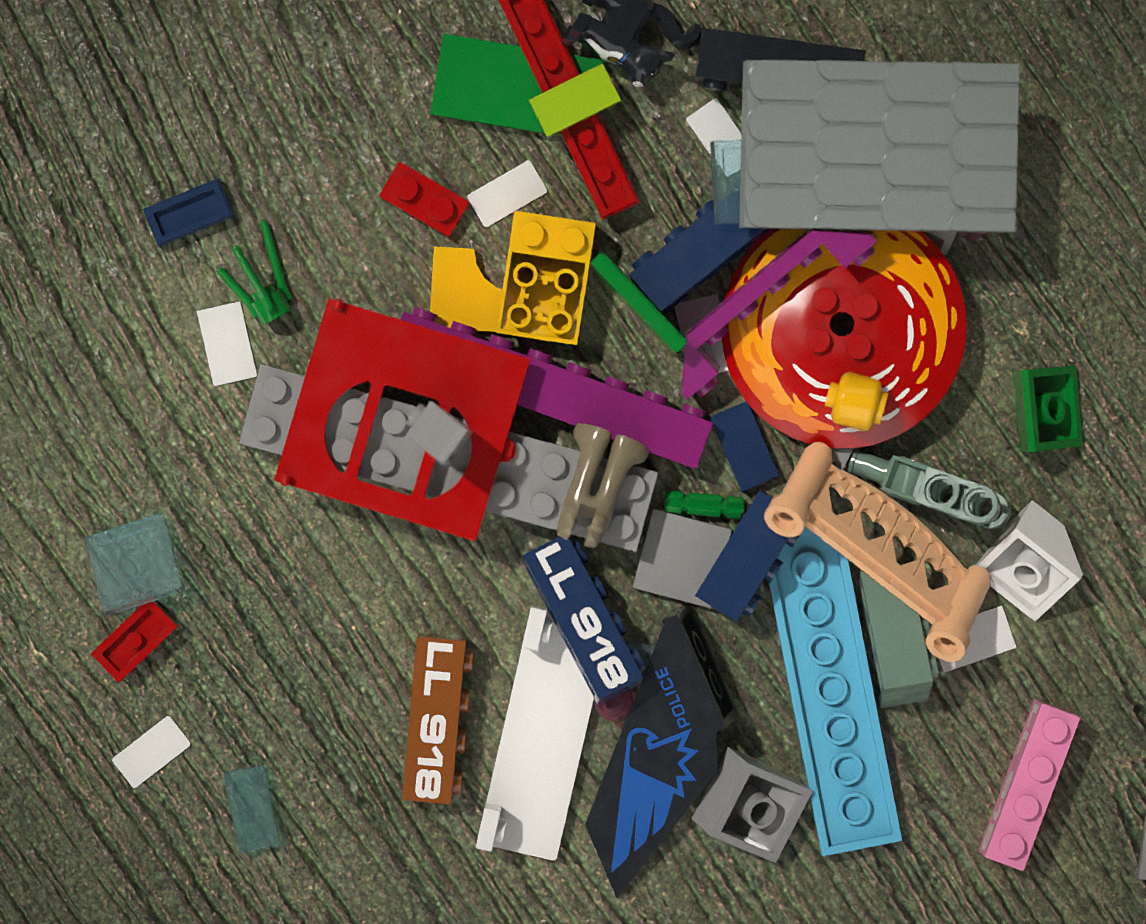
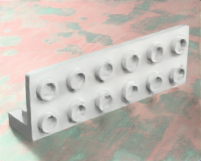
M532 605L475 848L491 852L492 847H497L548 860H556L594 697L547 608Z

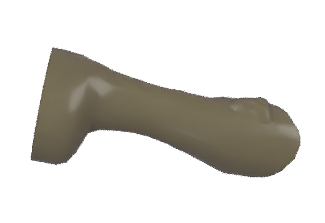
M577 423L573 432V439L580 446V457L560 511L557 535L568 540L571 531L576 525V516L580 515L592 520V523L587 528V538L584 546L596 548L609 526L618 493L628 470L632 465L643 463L648 457L650 449L632 438L616 435L601 485L596 495L592 496L590 492L593 480L612 433L604 428Z

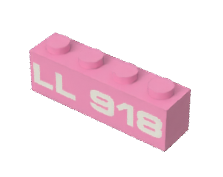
M1034 699L978 849L984 857L1024 871L1081 717Z

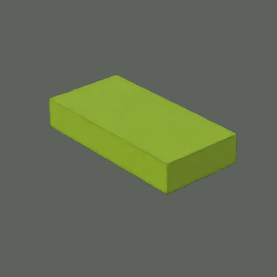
M603 63L529 100L547 138L621 102Z

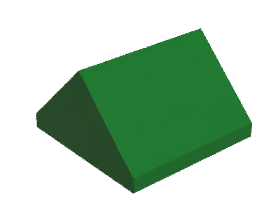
M1076 365L1012 371L1020 452H1037L1083 446Z

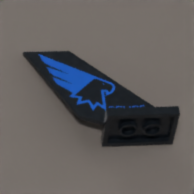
M690 603L675 608L662 619L663 628L644 673L642 684L639 686L585 823L616 898L620 896L718 772V731L726 729L737 715V711Z

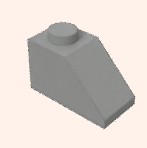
M430 401L427 407L420 403L406 422L411 427L406 435L443 465H450L474 432L433 401Z

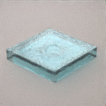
M162 513L84 537L103 611L107 616L185 591L165 516Z

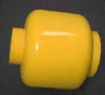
M847 372L841 377L839 384L831 382L825 406L832 408L831 417L834 423L861 431H868L874 423L880 425L888 393L882 391V383L879 380Z

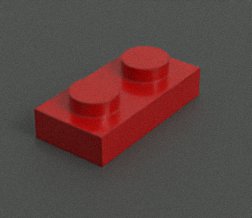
M398 161L379 194V198L449 238L470 204L466 199Z
M149 597L91 655L120 683L179 625L152 597Z

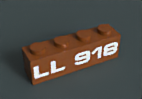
M418 634L416 637L402 800L451 804L453 794L461 795L463 770H455L456 754H464L466 730L459 729L460 713L468 714L470 689H462L464 672H472L474 651L473 648H466L467 638Z

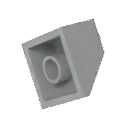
M728 747L719 763L718 772L711 779L691 819L711 837L776 863L813 790L764 762Z

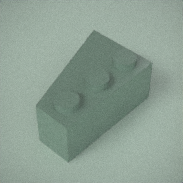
M861 571L859 588L866 629L870 636L874 658H872L873 670L877 671L881 695L878 696L880 709L928 701L933 678L938 677L936 657L932 653L927 654L925 639L930 631L928 621L870 577L869 574Z

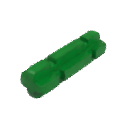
M670 490L665 494L664 509L669 513L681 514L682 511H687V514L720 517V514L725 515V518L740 519L744 514V499L734 496H727V499H724L722 495L689 492V495H683L681 491Z

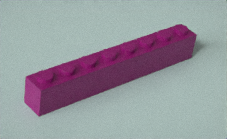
M415 306L412 314L403 311L400 320L530 358L531 361L517 405L575 426L577 423H583L604 428L612 433L611 439H615L616 435L632 438L649 447L650 453L695 469L697 468L713 424L711 421L704 419L706 411L687 404H683L681 411L666 406L668 397L645 390L643 397L627 392L630 386L629 383L609 376L606 377L605 383L589 378L592 370L568 362L567 368L563 369L551 364L553 356L530 348L528 355L512 350L515 342L491 334L489 341L474 336L476 328L454 320L451 327L435 322L437 314Z

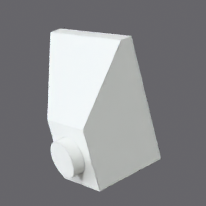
M1033 500L1009 522L976 564L989 572L990 586L1034 621L1041 617L1083 576L1065 526Z

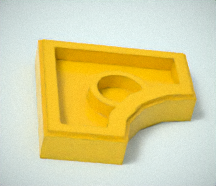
M434 246L430 312L437 314L435 322L451 327L454 320L476 328V331L496 332L502 289L495 287L484 278L477 266L475 249Z

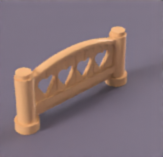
M814 442L806 447L782 493L775 496L764 514L766 524L775 533L785 537L798 536L806 526L932 624L926 638V646L934 656L949 662L962 659L970 644L969 631L991 585L989 572L977 565L966 569L946 545L906 508L874 486L835 467L832 464L833 453L829 446L821 442ZM829 487L837 490L840 497L847 498L852 503L853 510L835 515L832 512ZM861 512L868 514L872 522L882 525L885 535L867 540L864 537ZM893 537L900 539L904 547L914 550L917 560L903 565L896 562ZM924 562H929L933 565L935 571L945 574L948 579V585L934 590L928 587Z

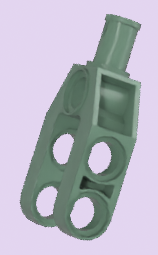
M859 449L854 451L850 460L848 473L880 483L881 490L894 498L917 506L922 505L986 529L995 530L1002 528L1010 519L1011 507L1005 497L985 486L942 472L921 462L895 455L890 460H886L862 452ZM953 486V496L949 501L943 503L944 491ZM991 499L992 509L990 513L981 517V506L984 502ZM1002 505V515L997 521H994L1000 514V507Z

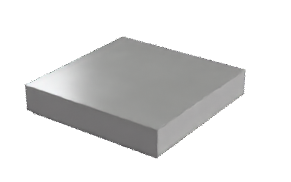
M653 509L632 588L711 608L712 606L697 598L695 594L729 541L732 530Z

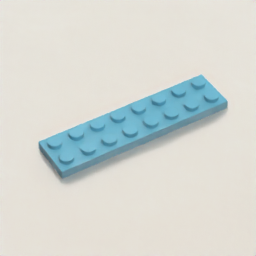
M805 527L792 548L786 544L783 546L777 556L779 560L783 561V564L771 583L768 582L807 785L813 790L810 800L820 852L822 856L899 842L902 841L849 562L837 549H834L821 537Z

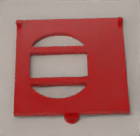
M328 298L274 481L280 482L283 486H294L476 542L500 462L511 461L516 454L515 444L507 437L531 359L344 303L341 299L334 300ZM370 382L371 388L345 472L341 473L333 463L327 449L325 436L327 419L334 404L345 392L361 383ZM387 385L436 399L439 402V406L448 413H450L452 408H456L465 419L467 426L474 431L471 435L470 461L465 473L450 490L430 499L426 497V491L436 461L426 451L424 452L411 495L358 479L383 390Z

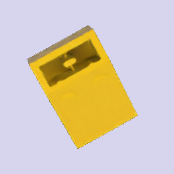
M514 210L496 333L577 345L596 223Z

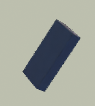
M219 178L143 209L158 247H163L235 217Z
M746 401L709 417L741 492L779 476L750 406Z

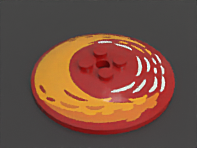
M772 228L756 241L744 255L732 275L724 300L808 229ZM872 230L877 235V242L872 245L876 251L861 265L856 266L852 262L846 268L822 244L819 246L822 254L807 267L803 268L799 263L787 274L791 279L774 294L767 290L758 297L756 301L760 305L743 320L736 316L725 325L728 332L721 340L728 370L743 398L763 420L785 435L810 445L814 442H821L833 449H856L883 443L902 435L915 427L937 407L949 391L962 362L967 332L966 310L963 294L951 265L935 243L922 231ZM841 313L848 314L854 319V329L846 336H838L831 330L832 319ZM847 372L879 380L882 383V391L888 393L880 425L874 423L868 431H861L834 423L831 417L832 408L825 406L831 382L839 384L841 377Z

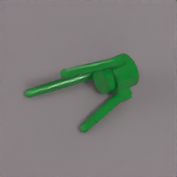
M263 220L261 222V229L278 289H275L273 283L263 287L248 259L237 245L233 246L232 251L256 291L251 294L253 300L223 267H219L217 273L248 308L253 319L259 317L262 324L265 325L292 310L287 301L293 298L286 286L269 223Z

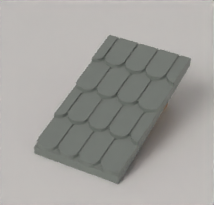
M819 60L744 61L739 228L1016 232L1015 209L1017 197L1016 167L1018 155L1017 125L1020 64Z

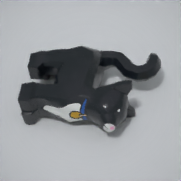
M582 0V3L590 7L596 4L600 5L607 12L602 21L590 15L579 13L573 26H568L561 43L569 47L575 42L585 45L603 61L621 66L635 87H644L660 72L663 63L671 61L674 56L672 52L656 49L637 42L646 22L650 18L658 19L666 39L673 46L682 49L694 47L699 42L701 27L699 24L693 23L686 33L679 32L672 12L663 5L654 3L651 0Z

